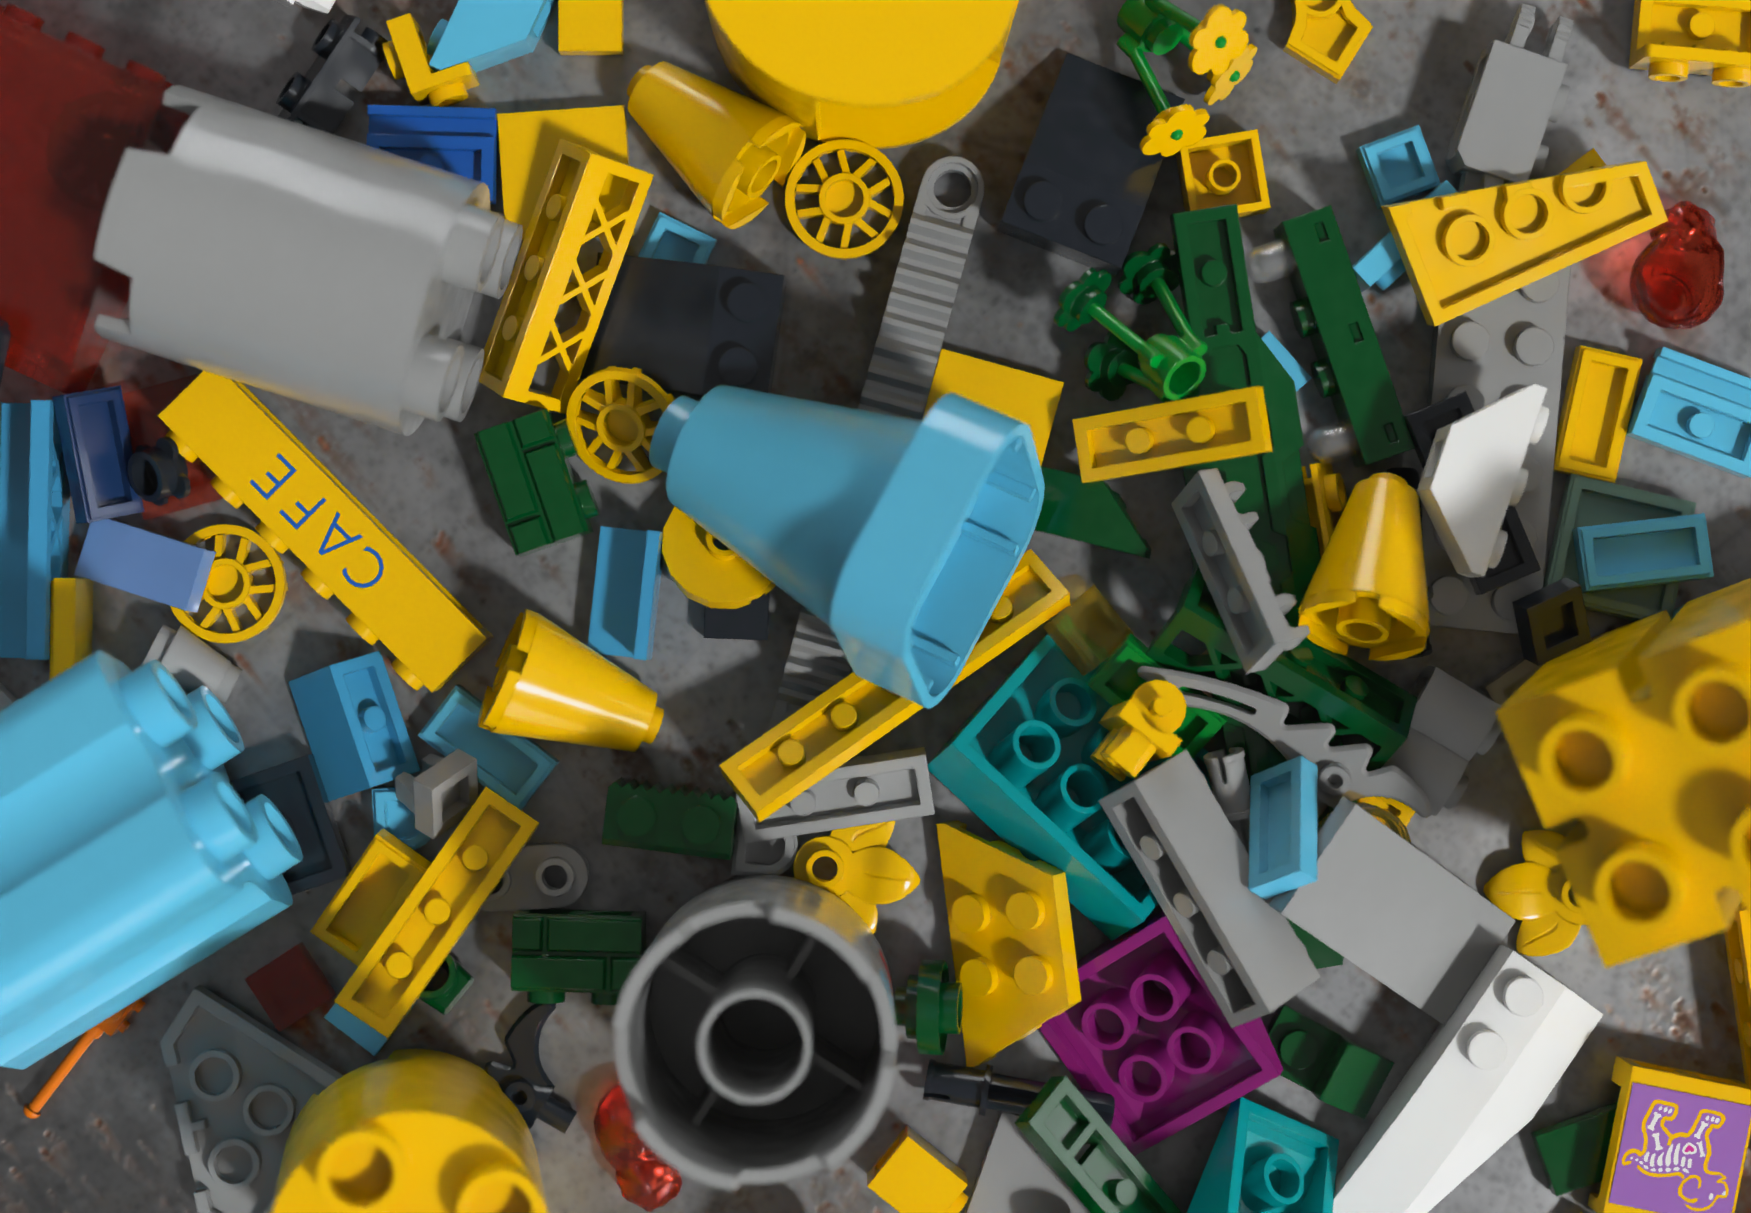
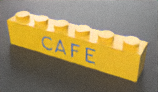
M203 371L158 415L171 429L165 436L174 440L179 454L191 463L199 457L216 474L210 481L212 487L236 509L244 503L261 520L255 527L261 537L280 554H284L290 549L307 566L300 572L304 580L326 600L335 594L351 611L345 618L348 624L370 645H374L380 640L397 657L391 663L392 668L416 691L423 685L431 692L440 690L494 637L244 383Z

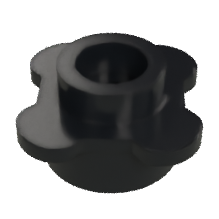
M170 437L159 438L156 446L153 447L148 444L139 445L135 453L130 457L128 477L132 488L143 500L161 506L168 503L170 496L174 495L176 498L182 499L189 495L191 485L188 478L187 464L183 456L179 454L176 443Z

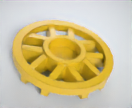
M832 140L812 148L796 163L786 184L785 208L792 229L806 246L818 254L840 260L854 259L876 251L887 243L900 223L903 212V187L896 168L878 149L857 140ZM845 151L862 153L869 157V159L854 173H850ZM836 152L842 173L828 177L820 157L824 154ZM813 163L822 185L797 184L806 168ZM879 164L888 177L871 188H867L862 178L875 165ZM889 187H892L894 195L892 211L872 200V198ZM796 194L819 195L820 206L796 210L795 196ZM868 210L889 220L880 234L862 220ZM824 217L816 240L805 230L799 220ZM831 223L844 226L840 248L823 244ZM852 227H857L872 241L859 247L849 248Z
M616 365L608 366L589 375L573 391L566 412V420L577 446L579 457L597 474L619 483H641L658 476L662 471L651 465L641 445L648 452L650 451L651 440L659 422L651 421L648 412L661 408L664 413L667 407L675 400L672 393L667 394L654 380L644 375L642 369L636 367L628 369L616 367ZM619 380L628 382L627 398L622 397ZM604 381L605 395L590 387ZM642 389L648 392L654 399L643 402ZM581 401L597 409L600 412L599 415L580 410ZM580 425L598 432V436L590 445L585 441ZM603 443L614 450L608 464L594 454ZM625 455L636 471H626L618 468Z
M219 524L203 528L190 535L184 542L197 545L215 536L214 551H216L201 600L202 602L205 599L213 607L200 625L188 615L189 611L170 606L177 620L188 631L204 640L216 643L246 641L267 630L283 606L286 591H288L284 562L278 552L259 533L249 528L231 524ZM234 534L241 537L236 559L226 558L227 535ZM253 542L259 546L268 559L247 564L251 543ZM272 567L275 575V584L254 586L252 573ZM274 592L272 603L264 614L254 599L253 594ZM243 604L246 605L257 621L256 624L245 630L236 613V608ZM224 612L233 633H218L210 630V628Z

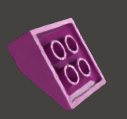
M1160 905L1151 911L1144 922L1113 941L1110 939L1106 940L1077 961L1082 1001L1062 1014L1047 1020L1039 1028L1082 1089L1108 1093L1115 1098V1110L1110 1128L1133 1156L1138 1155L1280 1076L1284 1070L1261 1017L1231 1028Z

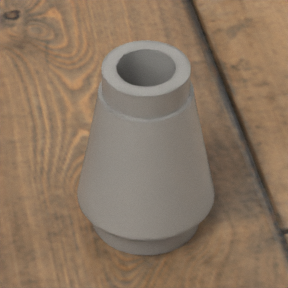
M163 624L142 664L144 665L150 660L155 659L167 668L183 691L190 693L203 685L212 691L219 701L223 703L227 702L243 670L231 664V661L183 626H180L177 631Z

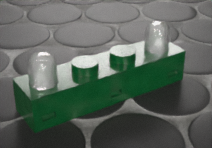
M1331 205L1282 221L1273 229L1276 240L1254 247L1247 254L1245 262L1247 275L1258 283H1269L1289 276L1297 299L1290 302V311L1294 325L1301 338L1310 336L1318 359L1310 364L1316 388L1323 399L1331 397L1339 420L1321 426L1310 434L1307 440L1309 455L1316 462L1331 464L1351 457L1355 468H1359L1415 449Z

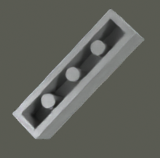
M1187 749L1151 768L1099 800L1231 1028L1271 1013L1321 977L1308 956L1304 944L1298 939L1287 918L1269 906L1274 897L1265 900L1248 890L1249 854L1243 846L1238 832L1230 824L1210 790L1205 776L1197 768Z

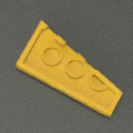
M1637 160L1381 206L1427 325L1434 327L1668 221L1647 162Z

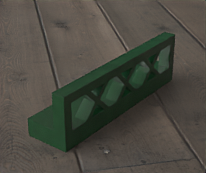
M1197 568L1185 583L1175 612L1152 640L1146 655L1171 670L1202 675L1244 687L1232 680L1229 670L1242 669L1243 666L1200 569ZM1287 621L1288 626L1294 628L1297 627L1294 624ZM1184 630L1206 643L1209 654L1189 655L1171 643L1179 632ZM1307 637L1294 649L1284 650L1265 670L1255 672L1262 677L1263 687L1248 688L1282 702L1304 701L1316 708L1320 719L1300 720L1288 713L1284 724L1331 723L1336 729L1334 736L1328 743L1331 747L1344 746L1339 735L1360 734L1376 743L1377 745L1373 749L1372 756L1366 767L1367 771L1380 769L1407 740L1418 699L1348 656L1333 653L1312 643ZM1213 694L1227 703L1252 712L1256 711L1254 707Z

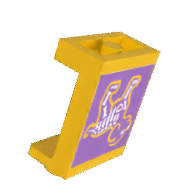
M1616 1056L1611 1081L1621 1086L1600 1193H1590L1588 1206L1596 1213H1735L1751 1134V1087L1739 1080Z

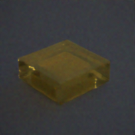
M1095 585L1084 591L1069 606L1043 626L1082 676L1091 672L1111 655L1129 633L1134 634Z

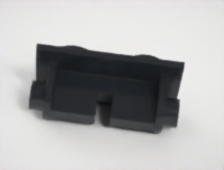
M345 14L340 23L332 18L324 26L313 43L311 50L318 54L305 76L296 72L279 94L276 104L283 109L278 117L293 122L297 118L303 122V125L334 134L354 104L353 101L335 90V87L342 79L362 92L380 63L384 60L385 53L382 52V43L388 41L367 26L361 35L355 33L354 30L361 21L357 16Z

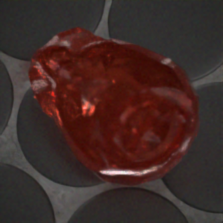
M1686 200L1679 201L1671 208L1664 210L1668 221L1650 229L1649 234L1652 241L1636 258L1631 269L1629 281L1632 303L1645 320L1662 328L1672 330L1692 329L1709 321L1722 304L1724 298V249L1717 241L1714 226L1715 219L1706 209Z
M621 1083L615 1085L599 1100L593 1119L596 1141L604 1158L616 1171L615 1180L621 1189L622 1196L646 1212H652L656 1208L665 1206L671 1199L678 1196L683 1185L680 1171L661 1159L633 1127V1112L623 1093Z

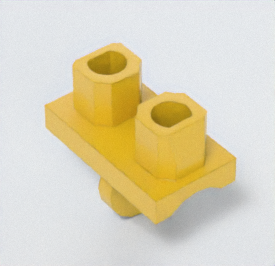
M1152 680L1141 684L1133 692L1129 700L1110 707L1098 722L1109 733L1090 758L1115 779L1123 781L1127 776L1135 778L1147 761L1151 762L1171 756L1182 742L1173 733L1181 726L1186 716V702L1182 692L1175 685L1165 680Z

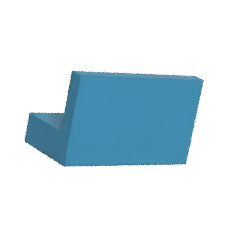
M600 526L588 646L599 654L631 657L639 660L652 659L663 562V532Z
M380 651L329 665L288 682L329 802L395 780V777L402 772L413 774L420 771Z

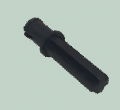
M930 1059L923 1100H935L979 1108V1115L985 1116L986 1108L1021 1115L1036 1099L1046 1082L993 1073V1065L987 1064L986 1070L936 1062V1060ZM1077 1088L1110 1127L1113 1122L1115 1098L1108 1093Z

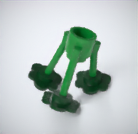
M1156 243L1149 248L1148 252L1136 251L1125 258L1122 265V271L1125 275L1119 279L1118 288L1123 294H1131L1134 302L1138 304H1148L1158 298L1179 337L1156 334L1147 341H1144L1104 308L1107 294L1104 292L1110 285L1112 278L1107 270L1097 271L1094 268H1089L1082 274L1079 281L1072 282L1064 289L1058 300L1060 308L1053 318V322L1059 327L1063 326V328L1071 332L1082 324H1087L1095 319L1109 330L1104 337V342H1094L1085 352L1084 364L1089 370L1085 377V386L1089 390L1099 391L1102 398L1108 401H1115L1123 395L1128 384L1136 383L1150 390L1165 403L1171 400L1183 399L1198 388L1206 372V363L1201 356L1206 353L1208 346L1194 334L1171 293L1180 283L1175 250L1170 251L1165 243Z

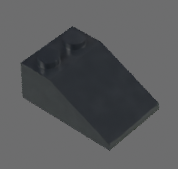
M1070 53L1066 54L1000 221L998 232L1087 267L1094 268L1097 271L1107 270L1113 277L1117 275L1122 268L1164 158L1161 153L1145 155L1139 146L1141 140L1148 135L1146 131L1147 126L1158 115L1141 81ZM1163 90L1171 107L1183 105L1184 98Z
M598 252L596 266L601 259V252ZM624 255L582 369L581 379H585L594 372L605 369L608 366L616 365V367L633 369L634 367L642 369V373L654 380L664 391L704 396L716 386L727 385L771 393L787 279L785 275ZM619 380V384L628 385L627 381Z

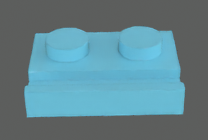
M1664 346L1657 348L1653 356L1655 358L1649 375H1646L1627 428L1626 436L1743 479L1750 478L1751 378Z

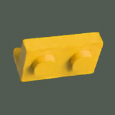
M1634 0L1629 69L1649 70L1648 78L1661 82L1685 81L1688 79V74L1712 76V84L1715 86L1729 88L1750 86L1751 0Z

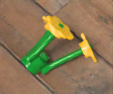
M1127 0L1122 5L1118 13L1117 24L1125 34L1118 39L1117 46L1130 58L1158 113L1146 128L1148 135L1140 142L1139 146L1143 154L1155 155L1161 153L1162 156L1168 157L1176 154L1182 147L1194 145L1206 135L1207 130L1204 124L1210 118L1206 109L1194 110L1192 105L1189 104L1171 107L1143 52L1163 55L1172 50L1178 42L1183 44L1191 51L1188 58L1190 70L1196 74L1207 73V80L1210 81L1211 86L1204 96V102L1208 105H1213L1218 99L1220 101L1224 100L1231 93L1234 86L1244 79L1253 65L1252 58L1258 48L1252 43L1248 45V34L1243 30L1247 18L1244 12L1239 9L1231 11L1227 6L1218 4L1210 8L1204 20L1200 21L1168 0Z

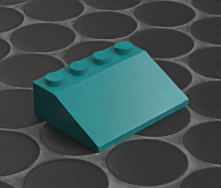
M1062 617L969 716L927 765L929 772L1008 845L1019 849L1022 855L1029 860H1042L1066 873L1069 902L1113 941L1144 922L1158 904V901L1099 802L1100 799L1135 779L1127 776L1123 781H1119L1090 758L1109 733L1098 722L1112 705L1087 684L1090 677L1104 663L1107 657ZM1202 748L1193 757V761L1205 776L1211 790L1207 767L1203 760V756L1209 752ZM1171 755L1151 762L1147 761L1136 777L1174 756Z

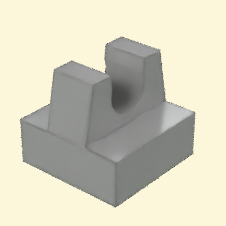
M456 749L445 758L430 753L422 759L423 773L416 778L406 772H402L395 777L396 798L415 814V829L432 839H436L460 822L478 798L477 759L460 749Z

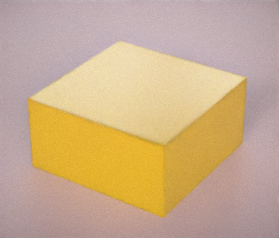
M1258 129L1203 138L1194 145L1182 147L1175 154L1185 212L1237 204L1238 215L1241 218L1265 214L1271 208Z

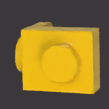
M411 13L386 21L392 40L382 43L392 75L395 80L405 77L411 95L420 105L431 103V106L449 107L467 99V90L480 85L476 72L469 62L437 72L432 70L429 66L431 56L427 54V45L421 27Z

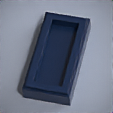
M121 385L52 396L76 524L144 512L142 498L136 494L128 477V462L134 453Z

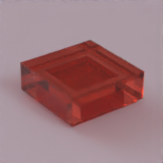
M303 942L245 978L250 989L279 1032L337 995Z

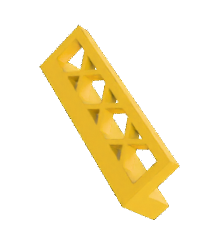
M560 138L517 256L509 284L504 292L486 342L484 362L478 382L504 398L566 414L569 399L580 378L652 182L653 174L607 158L581 145ZM610 173L629 180L621 204L604 214L598 198L607 174ZM598 235L604 249L599 264L582 274L576 261L581 245ZM577 296L582 309L577 324L559 334L554 321L559 305ZM555 355L560 371L551 394L531 389L530 385L537 366Z

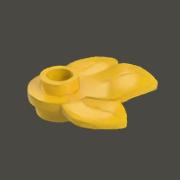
M895 821L832 830L829 836L814 837L800 847L793 864V872L796 879L807 881L836 895L863 919L873 934L876 931L878 919L876 905L889 904L901 900L910 894L920 883V877L913 866L894 850L885 848L894 830ZM823 856L832 858L838 868L836 875L828 880L819 879L813 872V863L816 859Z
M1524 831L1521 844L1525 862L1513 864L1500 870L1491 877L1483 889L1484 894L1492 904L1510 917L1522 920L1516 940V951L1527 956H1546L1559 953L1571 946L1578 935L1581 925H1587L1578 904L1572 901L1569 896L1570 885L1555 852L1565 839V836L1555 831Z

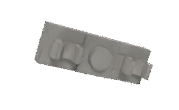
M1218 468L1202 470L1195 474L1171 505L1246 674L1262 671L1284 650H1291L1297 647L1311 631L1308 625L1295 628L1288 626L1284 615L1297 603L1296 598L1291 594L1274 595L1269 584L1271 579L1266 570L1264 557L1256 548L1248 531L1259 517L1256 512L1238 513L1233 504L1246 490L1244 484L1237 481L1224 484Z
M925 747L853 757L760 823L736 793L744 843L935 814Z

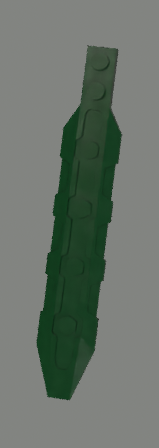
M1237 204L1174 213L1169 217L1184 315L1194 334L1208 346L1206 353L1201 356L1206 363L1204 379L1195 391L1183 399L1253 386H1263L1273 452L1182 467L1185 487L1198 471L1218 468L1224 484L1231 481L1244 484L1246 490L1233 504L1238 513H1257L1259 519L1248 531L1256 548L1264 557L1266 570L1271 579L1269 584L1274 595L1291 594L1295 596L1297 603L1284 617L1288 622L1298 627L1300 618L1299 606L1321 560L1317 528L1310 526L1299 453V449L1304 445L1295 382L1256 333ZM1189 548L1194 573L1199 566L1191 548ZM1244 668L1229 670L1232 680L1245 688L1264 686L1262 677L1255 672L1246 674ZM1212 694V698L1224 701ZM1304 701L1285 702L1289 706L1288 713L1300 720L1320 719L1318 710ZM1228 717L1227 722L1222 726L1226 755L1230 754L1229 749L1232 747L1244 748V760L1249 784L1250 776L1287 761L1271 742L1249 726L1231 717ZM1339 735V736H1340V739H1341V742H1342V745H1343L1342 735ZM1357 800L1352 801L1353 803L1358 805ZM1328 806L1317 819V834L1335 808ZM1287 918L1298 939L1304 944L1308 956L1316 969L1343 965L1344 957Z

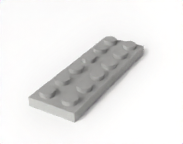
M1571 265L1433 327L1427 406L1466 391L1474 411L1519 389L1537 384L1547 388L1542 406L1549 408V416L1538 443L1535 445L1529 443L1521 466V468L1528 470V479L1522 497L1515 506L1541 570L1485 594L1476 595L1469 577L1457 574L1421 501L1426 583L1433 588L1434 594L1433 598L1428 600L1430 626L1519 634L1512 602L1543 588ZM1421 465V476H1420V480H1421V477H1422V474H1423V471H1424L1423 468H1422V465Z

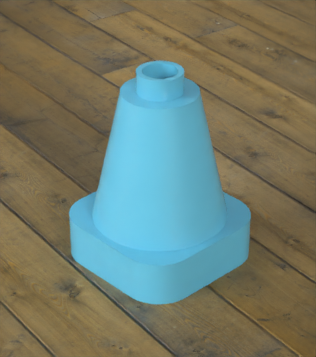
M719 385L711 389L699 402L687 396L676 398L661 416L654 431L649 451L651 465L667 473L666 492L669 501L830 626L855 675L927 709L936 706L946 696L966 664L1027 549L1039 519L1045 492V482L1030 426L953 392L940 398L924 420L921 421L750 389Z

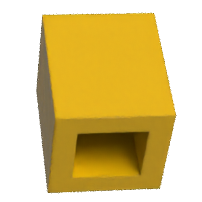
M908 1125L905 1126L867 1173V1187L899 1213H960L969 1198L963 1192L968 1186L966 1172Z

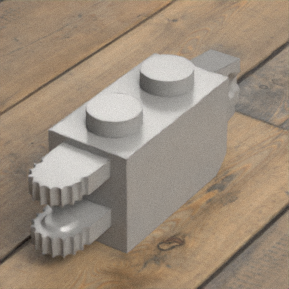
M1521 3L1513 17L1505 42L1495 39L1481 51L1444 158L1451 174L1461 178L1458 192L1540 177L1549 152V147L1541 144L1548 121L1553 123L1558 121L1569 95L1570 87L1561 84L1568 64L1562 62L1573 29V20L1558 16V19H1556L1548 31L1543 54L1540 55L1524 49L1527 37L1535 22L1534 14L1536 7Z

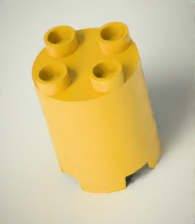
M426 1049L394 1050L387 1059L361 1066L334 1081L319 1095L314 1093L296 1118L286 1141L271 1213H548L533 1137L517 1107L502 1092L499 1083L479 1066L449 1053Z

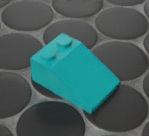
M1240 1097L1231 1102L1187 1213H1333L1339 1139Z

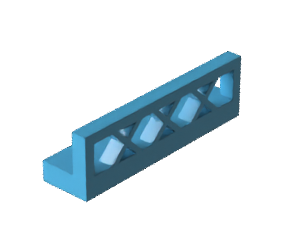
M31 400V403H1L0 658L50 659L51 581H53V578H68L70 487L54 404L51 400Z

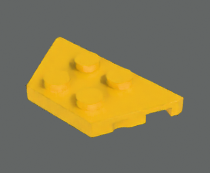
M959 820L938 823L936 826L956 982L962 983L963 990L962 1033L967 1067H976L996 1057L997 1053L1015 1041L1027 1037L1042 1027L1044 1022L1062 1014L1082 1000L1066 873L1042 860H1029L1022 855L1019 849L1000 840L989 842L967 831V824Z

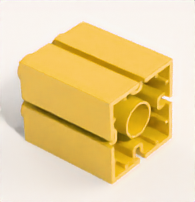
M1751 578L1688 601L1672 620L1666 609L1592 637L1591 642L1544 663L1495 712L1545 829L1579 819L1555 852L1605 968L1726 930L1741 901L1751 921Z

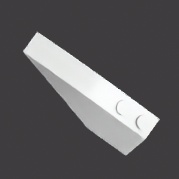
M1500 944L1446 1024L1440 1023L1337 1174L1333 1213H1428L1533 1119L1603 1014L1518 953Z

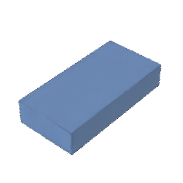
M110 518L90 522L74 575L181 610L198 613L216 551Z

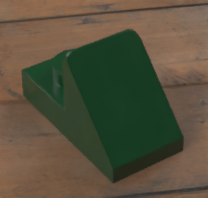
M1286 1004L1278 1007L1266 1031L1284 1069L1281 1076L1311 1091L1317 1099L1365 1119L1394 1062Z

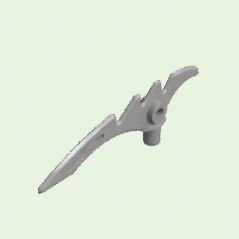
M1148 666L1138 668V675L1147 682L1165 680L1175 685L1179 690L1180 687H1187L1206 691L1254 707L1256 711L1252 712L1221 700L1181 691L1186 707L1205 709L1231 717L1260 733L1282 753L1287 761L1301 755L1317 765V819L1328 806L1336 808L1343 796L1350 801L1366 797H1386L1404 803L1422 818H1428L1431 815V804L1426 793L1400 768L1393 765L1373 771L1366 770L1373 753L1370 745L1363 743L1335 747L1329 746L1328 743L1336 732L1334 725L1331 723L1285 725L1284 720L1289 712V706L1285 702L1265 694L1202 675Z

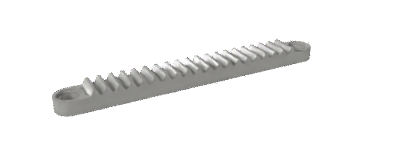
M947 156L936 160L927 168L922 178L858 406L860 410L921 420L984 196V181L981 172L973 162L963 157ZM958 173L969 182L971 195L963 205L947 207L937 200L934 193V185L942 175ZM802 606L768 731L847 677L851 671V666L832 628L804 606Z

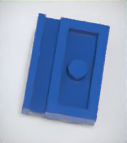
M367 104L369 128L366 145L485 183L490 192V204L496 205L497 114H499L496 108Z

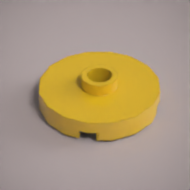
M674 506L663 527L662 555L671 579L688 599L709 608L737 609L751 604L752 600L761 597L764 593L766 595L777 586L731 549H718L713 544L716 539L713 535Z

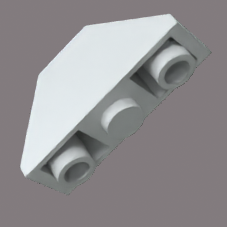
M1533 384L1519 389L1438 429L1417 493L1457 574L1469 578L1484 577L1487 567L1494 569L1503 555L1507 542V532L1500 529L1508 505L1515 507L1524 492L1528 479V470L1521 468L1528 445L1529 443L1534 445L1538 443L1547 424L1549 408L1542 406L1547 391L1545 387Z

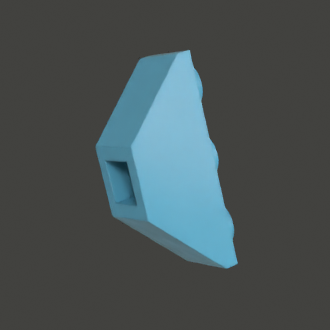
M459 0L450 20L441 19L432 32L427 46V54L432 56L429 66L434 72L469 62L474 71L479 72L534 52L557 0Z

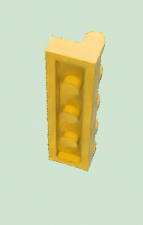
M485 787L334 1002L390 1039L536 831L539 822L488 787Z

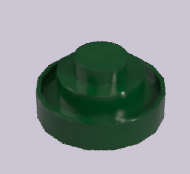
M922 960L919 975H909L907 986L896 987L895 1024L896 1026H905L908 1039L917 1040L919 1054L944 1055L948 1034H960L963 1016L962 983L949 982V970L945 960Z

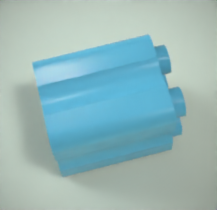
M97 651L0 711L1 1067L20 1070L28 1068L293 904L290 889L282 873L303 860L302 850L288 822L269 798L260 794L244 804L230 785V780L223 763L244 751V743L234 721L223 704L207 687L202 685L185 695L172 674L163 664L155 659L131 671L122 661L102 651Z

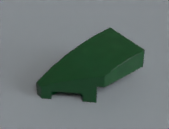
M1041 466L1045 482V492L1041 512L1034 531L1150 559L1152 549L1146 539L1141 537L1127 513V507L1119 493L1112 491L1107 482L1082 483L1081 475Z

